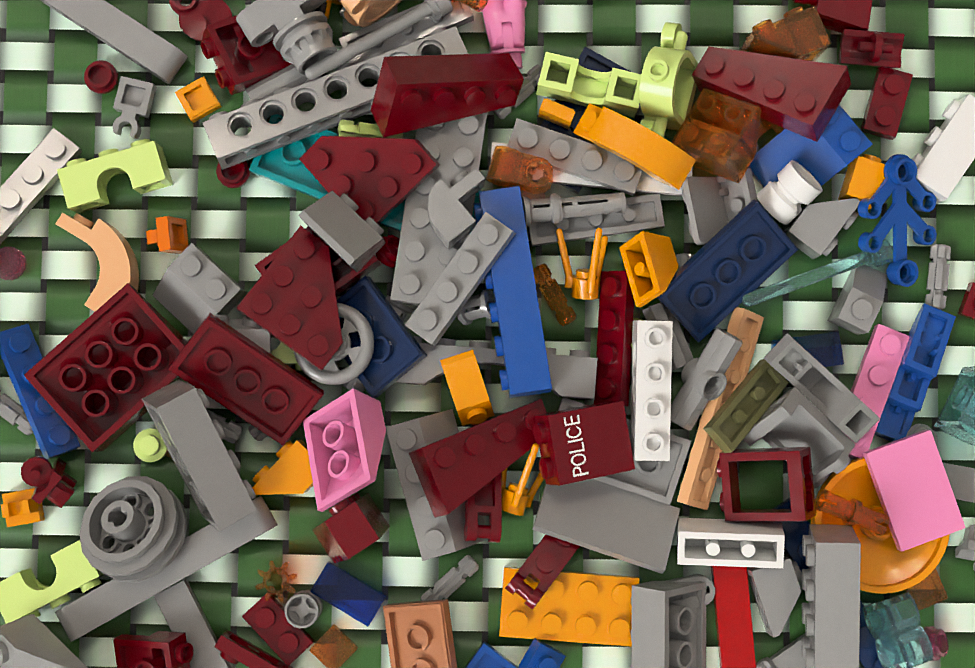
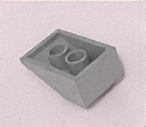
M34 614L0 626V668H88Z

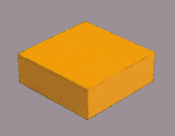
M204 76L175 92L193 123L222 107Z
M544 98L538 117L569 130L575 111L551 99Z

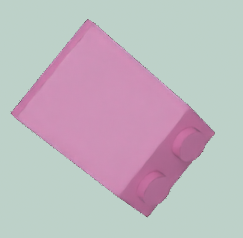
M351 389L303 420L317 510L321 512L375 482L386 433L381 402L356 389Z

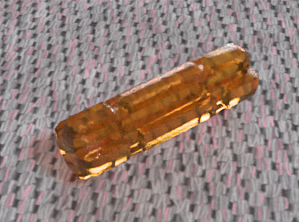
M544 263L533 269L535 282L540 284L541 287L539 289L551 310L556 311L557 314L555 316L560 325L566 326L577 318L571 306L568 307V300L557 281L551 278L552 273L548 266Z

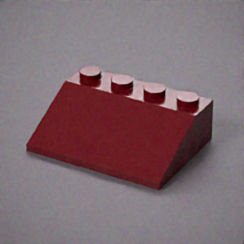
M127 283L25 373L24 376L92 452L104 451L147 412L142 398L178 379L183 380L168 369L186 345L187 340L130 283Z

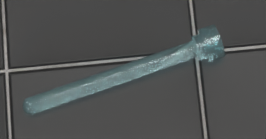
M884 238L881 249L876 253L860 252L746 293L742 297V303L746 307H751L866 264L869 266L874 265L875 267L886 265L893 261L892 247Z

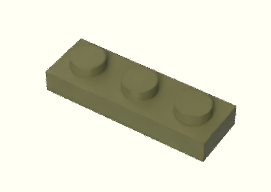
M765 359L760 360L703 429L724 453L733 452L789 382Z

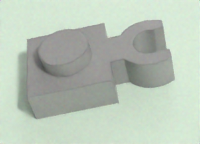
M121 76L113 106L116 111L122 112L121 116L116 118L113 123V132L116 135L121 136L122 128L127 124H131L130 136L133 139L140 137L141 126L138 120L139 116L149 118L157 88L153 83Z

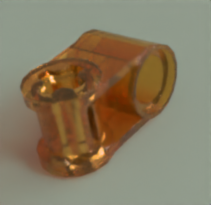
M495 146L486 180L501 187L520 186L522 191L542 194L548 191L553 183V168L549 161L542 157L522 153L506 146ZM537 170H542L543 177L539 179V182H534L532 175L536 174Z

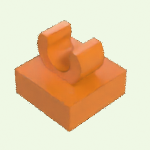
M171 216L156 218L157 229L146 231L147 245L157 244L159 252L181 254L189 246L186 219Z

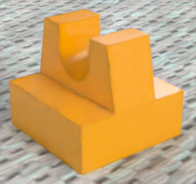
M35 488L2 494L3 504L0 505L2 517L6 518L7 527L45 520L42 503L38 504L31 499Z

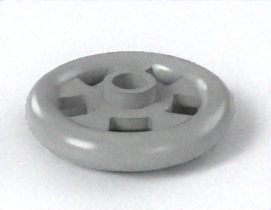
M337 303L339 317L344 318L343 328L341 329L343 344L322 372L294 352L296 361L302 371L311 379L322 384L340 385L352 381L367 368L373 355L374 335L369 322L362 313L346 304ZM349 333H359L361 346L351 348ZM348 355L352 364L343 370H339L336 361Z

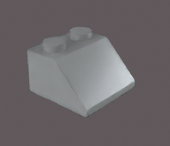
M331 191L304 209L298 216L358 273L386 243L380 236L384 230L370 217L364 221L355 212L359 208L358 205L345 193L339 197Z
M190 243L167 268L153 297L194 334L209 313L213 315H228L248 292L201 248Z

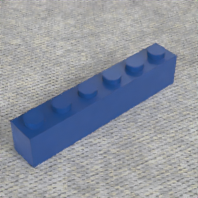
M520 186L480 191L479 203H473L476 224L484 213L487 212L516 233L484 277L486 290L493 289L495 302L489 303L491 323L498 322L500 333L499 336H494L496 356H503L505 369L499 370L502 391L508 390L509 398L549 393L552 390Z

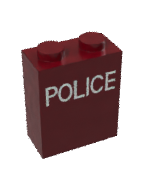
M608 401L534 416L533 435L536 443L539 444L541 453L539 470L546 484L560 486L635 470L624 401Z

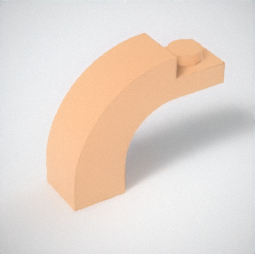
M62 212L56 225L90 245L95 251L100 264L99 280L84 305L93 311H97L127 283H130L138 291V263L125 237L116 228L99 218L94 225V222L78 213L71 217Z

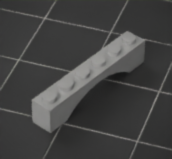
M414 336L427 356L395 383L426 386L439 376L444 375L440 360L470 350L474 351L478 365L505 367L503 356L497 357L496 350L489 349V343L469 341V347L455 346L456 340L441 338L436 346H433L430 343H422L421 337ZM546 347L552 384L551 391L558 397L593 400L595 396L598 358H591L590 352L583 350H570L569 356L556 355L555 348Z

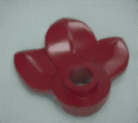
M169 0L172 10L179 15L180 28L186 35L196 41L203 39L202 36L206 25L233 17L229 6L223 0H192L187 6L181 4L182 0Z

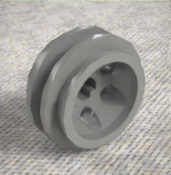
M147 476L126 477L106 486L92 499L84 513L79 533L82 553L92 567L119 582H141L158 575L175 559L184 543L188 524L184 505L163 483ZM154 507V515L148 516L149 509Z

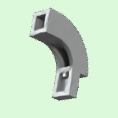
M788 333L764 357L776 371L795 386L855 443L881 419Z

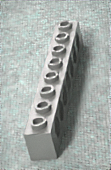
M456 26L449 29L444 27L432 31L428 37L417 41L415 39L406 40L396 49L386 53L384 51L375 52L368 56L365 61L357 64H343L333 73L320 76L314 80L307 79L304 84L294 88H280L268 98L249 100L243 103L241 108L231 112H217L210 116L209 120L202 123L223 170L337 126L340 120H353L371 113L377 84L372 87H365L361 82L370 78L378 83L384 57L468 54ZM337 90L346 93L341 99L330 97V94ZM305 102L315 105L310 111L298 109ZM279 114L283 116V119L276 124L267 122L271 115ZM247 126L251 128V131L245 136L235 135L236 130L240 127Z

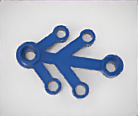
M896 154L887 160L884 166L885 179L873 196L862 199L858 204V214L860 217L876 219L881 214L882 205L892 193L891 206L872 232L861 234L858 246L863 252H878L882 247V241L893 227V262L888 265L886 275L892 284L909 287L916 282L919 271L915 262L907 260V225L913 230L914 242L920 245L933 244L937 233L935 228L927 225L907 203L906 190L913 196L912 205L914 209L920 212L932 211L936 206V197L932 192H927L916 180V163L907 155ZM871 204V211L869 213L868 207ZM926 231V237L924 239L923 234ZM870 238H871V239H872V244H871V246L869 247V240H870Z

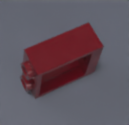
M810 447L735 449L731 453H719L717 474L719 478H722L723 492L720 494V508L725 514V521H807L816 516ZM787 460L791 509H741L737 461Z

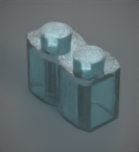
M908 592L864 606L865 622L870 633L876 639V651L883 668H913L933 660L931 642L924 629L920 626L921 620L918 607Z

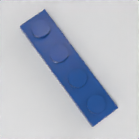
M29 324L1 331L0 356L44 458L49 460L76 450L80 447V443L75 432L24 376L43 358Z

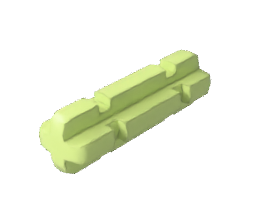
M340 120L337 129L338 136L383 138L377 124L358 122L357 125H354V121ZM403 133L384 138L403 139Z

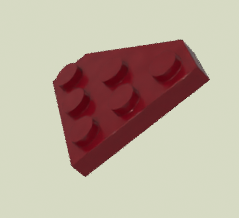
M321 136L299 158L328 193L333 191L339 197L345 193L358 205L359 208L355 212L364 221L370 217L378 225L440 166L418 139Z
M300 225L237 306V310L321 372L341 347L343 340L329 246Z

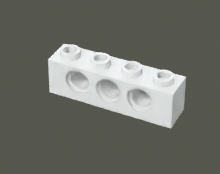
M633 320L630 443L633 459L636 461H670L673 321Z

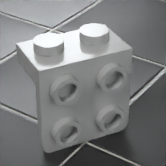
M743 168L717 177L690 176L682 184V197L687 206L690 221L689 231L697 245H705L753 199L758 201L751 168Z

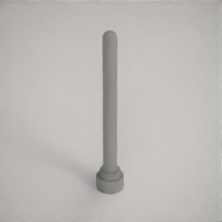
M424 0L422 5L307 67L305 75L308 79L314 80L430 15L433 18L437 15L441 18L453 11L452 3L450 0Z

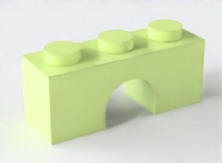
M546 52L536 95L582 106H588L590 103L602 109L606 107L621 115L634 118L640 103L639 88L641 74L612 68L610 72L593 71L579 65V59Z
M141 139L131 143V148L121 151H118V149H108L100 152L98 158L88 161L85 158H79L67 162V167L57 170L67 208L76 213H81L110 204L106 191L107 184L117 174H128L132 188L140 194L173 185L163 148L155 141Z
M80 540L50 555L56 567V578L51 586L41 584L36 579L31 568L20 571L0 582V612L6 624L30 614H34L38 618L41 616L39 609L50 604L51 608L54 609L71 600L69 593L79 588L82 593H85L102 584L99 577L105 574L91 566L82 553Z

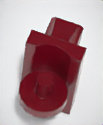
M843 29L838 64L901 68V51L905 34Z
M33 456L23 463L21 467L22 480L30 486H36L31 499L41 504L47 498L58 507H63L75 491L74 486L77 483L75 479L64 472L66 462L58 457L52 468L51 463L46 458Z

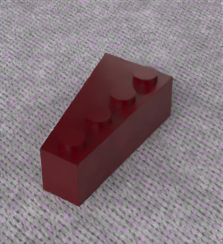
M710 46L692 74L699 92L818 142L851 85L848 67L844 65Z
M510 53L384 57L371 112L384 138L514 106L524 78Z
M542 399L409 453L435 518L450 514L532 449L533 444L536 443L533 435L534 416L547 413Z
M356 492L329 509L332 517L312 529V531L335 564L350 559L379 540L390 526L369 493L361 497Z

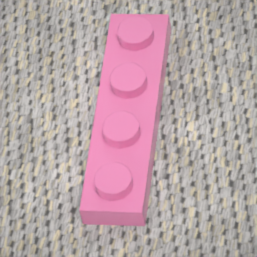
M881 324L874 326L851 388V392L879 418H881L910 338L906 334ZM879 421L855 443L849 457L854 459L864 457L863 452L869 450Z

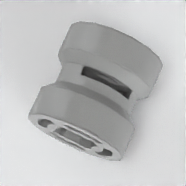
M309 589L301 590L295 593L286 603L284 609L285 617L293 627L299 629L307 628L321 615L323 603L315 591Z

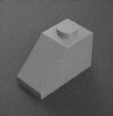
M855 261L827 321L856 335L869 333L884 301L887 275L864 263Z
M784 556L783 568L747 567L748 579L765 631L773 638L780 636L801 594L798 583L802 581L800 568L796 561L791 562V559Z

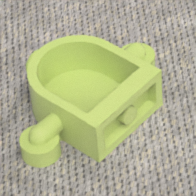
M666 22L663 26L661 47L654 46L646 57L639 88L640 108L644 114V119L641 120L640 124L663 138L666 129L686 132L697 87L692 74L698 63L689 50H685L688 35L682 31L681 24Z

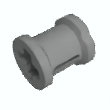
M485 289L481 294L471 296L457 315L459 321L463 325H469L476 319L484 317L491 319L489 303L495 302L493 291Z

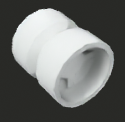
M793 160L777 174L778 182L770 181L757 194V198L762 206L775 219L785 225H788L802 211L801 204L809 205L823 191L815 177L802 165Z

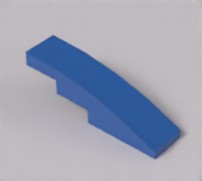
M927 304L922 305L908 334L910 336L874 435L890 442L906 437L907 432L911 428L915 413L921 411L931 379L937 376L956 316Z

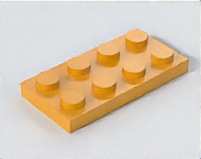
M504 567L499 637L536 638L537 640L632 647L630 635L632 629L631 595L632 585L639 584V577L561 571L532 610L524 604L526 600L516 592L512 595L505 589L520 568ZM527 576L524 580V582L533 589H535L538 585V583L529 576Z

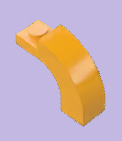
M590 103L573 131L579 138L616 154L637 166L655 180L678 190L696 161L685 151L641 124L606 107L602 109Z

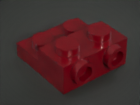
M237 15L206 25L202 36L203 39L200 40L204 56L207 59L213 58L218 68L215 69V76L219 86L222 89L227 87L231 95L245 91L251 85L291 65L276 50L273 40L262 46L253 47L236 21Z
M157 631L150 636L121 634L113 639L117 668H190V661L193 658V646L187 643L186 633Z

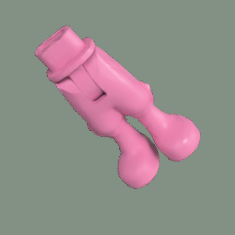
M480 0L478 8L483 13L485 30L491 50L490 53H510L518 69L523 68L521 54L525 53V8L527 1Z

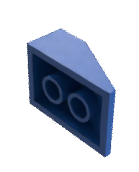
M839 105L818 142L784 129L749 158L744 165L747 168H751L752 175L764 188L770 181L778 182L777 174L793 160L807 169L822 186L873 144Z

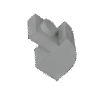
M477 168L470 173L463 171L456 176L450 183L452 185L450 189L440 178L430 191L428 197L429 222L435 234L448 249L468 235L476 225V220L462 204L485 185V177Z

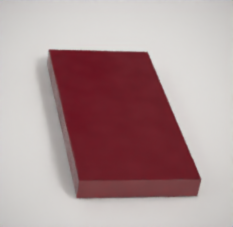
M212 313L207 315L168 369L195 388H201L207 396L282 446L285 445L324 395L323 389Z

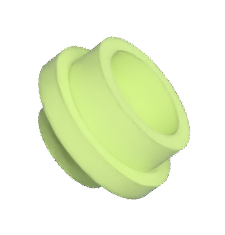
M157 429L142 430L134 439V452L142 461L156 462L167 453L168 449Z

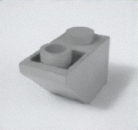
M857 198L809 204L802 208V211L791 221L784 233L799 250L811 259H815L822 254L827 256L837 245L839 240L835 236L841 228L847 230L859 214L855 210L860 201Z

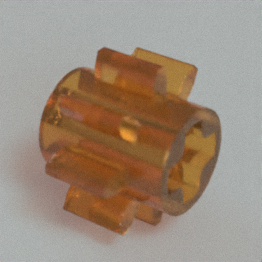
M271 560L269 563L270 569L267 572L257 571L260 577L263 578V583L255 587L256 590L266 589V602L273 595L278 596L279 601L284 603L283 594L287 591L293 594L296 593V590L290 586V581L297 579L298 576L294 573L287 574L288 562H285L279 568L275 567L274 562ZM278 573L280 578L286 577V581L281 583L282 589L278 591L273 586H267V583L272 581V575Z

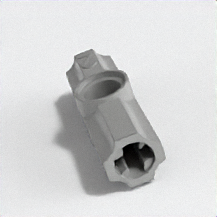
M717 327L700 357L690 360L685 365L681 373V379L684 384L671 404V421L691 431L708 401L718 398L723 393L727 385V379L724 374L743 344L739 338Z

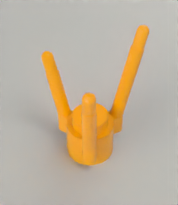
M561 228L556 229L565 273V288H572V297L575 299L593 300L598 298L601 271L608 243V236H602L603 231L601 228H597L595 232L590 269H577L576 275L572 274L563 231Z
M533 444L518 484L509 482L507 488V468L502 472L503 511L524 516L526 507H531L533 498L544 480L539 472L531 488L528 489L526 487L539 450V444Z

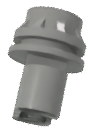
M256 0L243 9L236 17V21L253 47L262 46L273 40L274 47L280 52L283 59L295 65L301 74H305L307 67L337 51L336 46L332 42L333 31L327 23L325 14L320 11L312 12L327 0Z

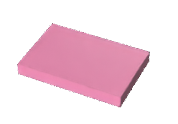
M926 429L863 452L897 550L902 552L966 528L931 430Z

